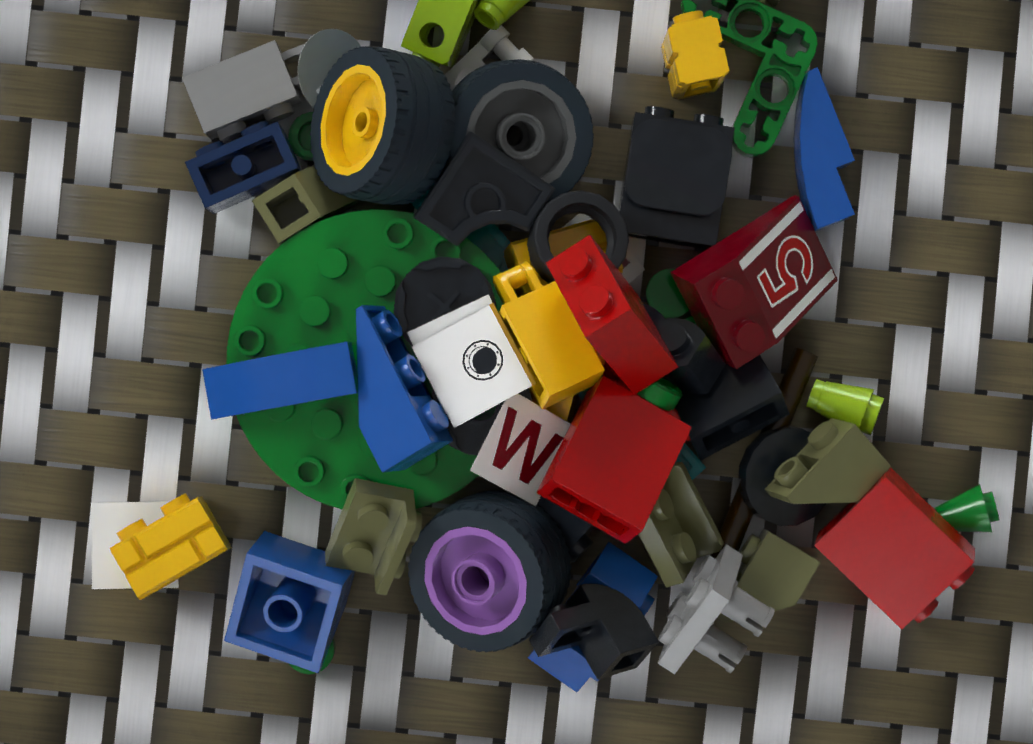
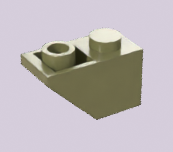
M314 165L291 175L252 200L280 245L299 231L314 223L339 215L361 201L335 193L326 187L324 182L321 181L320 176H318Z
M831 418L829 421L818 425L810 433L808 443L795 457L786 460L777 468L774 474L775 479L764 490L771 497L791 504L856 503L886 473L891 465L855 424Z
M763 529L758 537L751 534L740 550L743 557L741 560L742 565L736 577L738 581L737 586L768 607L774 608L775 611L792 607L797 604L821 562ZM722 613L717 617L725 623L733 622V620Z

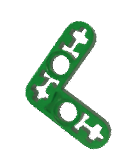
M682 0V14L695 11L697 5L693 1ZM711 0V4L721 10H725L727 1L736 4L727 17L725 28L720 26L722 39L763 58L732 127H735L732 141L735 151L749 158L760 157L772 147L816 52L817 37L812 27L805 22L756 0ZM707 10L704 14V17L712 16L718 18V22L722 17L721 14L712 10ZM750 11L760 17L763 27L759 35L748 38L738 33L735 27V19L740 13ZM772 21L781 25L775 34L783 38L789 39L794 33L800 34L802 36L800 44L807 48L806 53L798 51L794 57L788 56L785 53L787 45L776 39L772 40L770 48L762 45L771 31ZM770 76L782 79L787 86L786 98L778 103H771L763 99L760 94V83L763 79ZM751 102L763 112L778 115L776 121L769 116L765 118L760 133L766 137L765 143L757 141L753 147L745 144L746 135L740 132L741 126L749 128L753 124L759 112L748 109Z

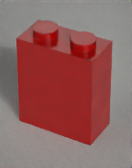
M590 234L546 262L585 338L634 395L678 368L638 294Z
M602 376L587 391L536 493L626 544L643 531L692 427L679 420V416L673 410H664L638 395H634L623 381L608 379Z
M891 467L859 502L848 503L818 532L814 545L900 629H903L913 619L917 623L924 621L938 606L939 602L936 598L948 586L953 590L959 588L970 578L975 570L972 566L975 562V548Z

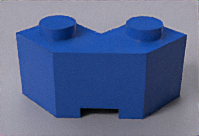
M608 542L576 584V589L568 600L582 584H601L627 596L645 616L655 600L648 593L658 576ZM579 646L541 657L537 656L533 648L528 656V659L575 692H578L590 677L597 682L599 681Z

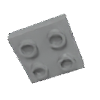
M726 544L715 559L708 555L703 560L693 577V581L696 584L689 595L683 591L680 592L666 614L669 621L658 638V641L664 644L658 660L659 665L675 674L694 649L731 673L735 669L736 664H739L743 658L747 645L740 643L713 625L719 614L722 613L751 631L756 637H759L763 629L768 626L775 609L768 607L737 586L738 581L736 577L743 554Z

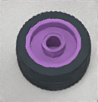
M504 490L475 493L461 498L440 511L420 531L419 537L412 546V552L409 556V586H411L414 602L418 606L417 609L422 613L423 618L427 620L428 625L431 628L433 627L437 634L442 635V638L470 651L496 652L526 640L543 623L549 610L563 603L568 592L567 589L570 586L571 557L568 553L569 548L566 546V539L562 536V531L557 527V523L552 520L551 516L542 507L534 506L508 491L504 492Z

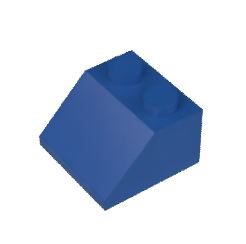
M264 531L246 553L224 641L319 673L346 607L355 571L326 566L325 551Z

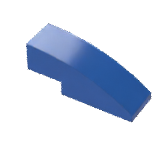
M817 67L805 74L800 85L793 137L795 174L799 196L815 232L855 215L837 171L847 167L855 159Z
M348 341L202 369L211 420L358 393V375L352 342Z

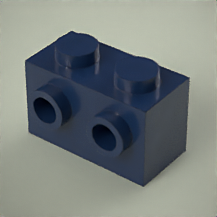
M268 121L254 124L241 132V138L225 145L223 141L206 145L195 152L197 157L185 162L205 209L212 214L218 213L268 191L291 175L302 170L288 137L278 121L273 124H269Z

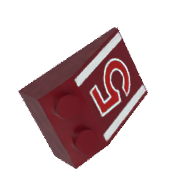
M796 195L788 198L670 272L696 325L703 330L725 363L735 369H738L777 344L838 281L799 196Z

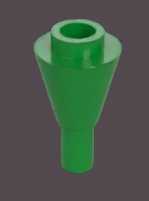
M980 484L935 507V510L958 532H992L990 523L1000 520L993 492L982 493Z

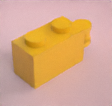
M527 261L493 276L495 289L503 303L499 314L536 382L530 388L541 409L543 410L592 387L605 371L603 367L605 360L585 338L556 281L542 286L534 269ZM524 285L528 293L517 297L514 289Z

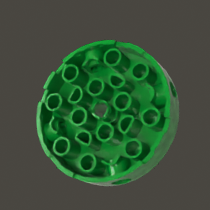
M372 209L332 216L299 231L282 243L254 273L235 309L227 343L226 364L348 341L352 342L357 369L356 309L361 305L385 306L386 310L394 314L396 291L406 274L419 263L443 256L462 259L478 268L492 285L498 313L503 303L495 289L493 276L501 273V271L469 239L465 238L458 246H455L414 219L413 216L415 214ZM402 335L401 339L409 355L414 356L418 360L412 346ZM425 374L424 384L432 398L433 387ZM358 393L236 415L249 443L277 476L302 494L335 508L343 509L355 478L414 490L415 507L417 509L454 494L479 476L470 471L477 455H468L448 444L405 470L382 473L359 428ZM496 406L474 418L477 420L489 419L494 414Z

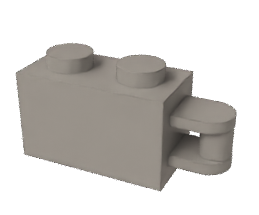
M273 40L182 77L204 133L211 140L219 137L220 141L227 142L241 137V132L251 123L265 118L270 124L293 115V107L302 103L297 91L301 87L298 76L292 78L287 65L299 60L305 44L281 52L277 42Z

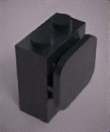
M647 106L644 113L635 112L632 120L618 211L626 222L629 238L707 250L717 243L722 206L728 184L735 127L723 126L724 119L718 116L695 114L694 121L674 118V110Z

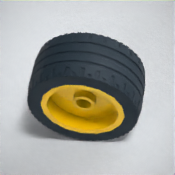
M360 46L359 48H354V50H349L348 53L343 54L337 60L336 64L334 63L332 69L327 73L328 75L319 89L320 91L314 105L310 131V145L312 148V159L315 164L314 167L324 185L333 192L343 196L383 205L413 203L416 199H420L422 195H425L432 188V185L436 183L449 157L448 154L452 147L451 143L455 130V107L450 83H448L447 77L444 76L443 71L438 66L415 55L370 46Z

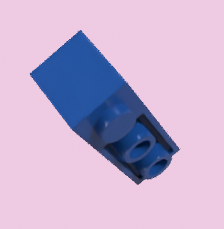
M361 305L356 309L359 428L382 473L405 470L453 441L447 429L449 426L448 417L441 405L432 400L424 384L426 379L425 372L414 356L409 355L401 339L403 334L402 328L395 315L386 310L385 306Z

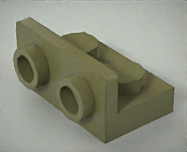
M682 462L674 464L643 531L639 533L666 588L684 583L697 558L719 552L724 545L720 533Z
M355 478L325 551L326 566L374 575L376 594L387 595L393 579H399L403 574L406 562V549L409 542H416L421 531L422 514L416 511L414 490Z

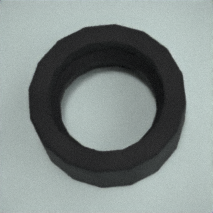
M580 190L563 193L545 205L530 227L527 242L531 264L543 280L547 283L555 281L546 265V262L554 258L548 241L550 229L556 220L572 213L587 215L600 225L607 240L605 254L615 267L619 269L626 258L629 236L626 222L614 204L599 194Z

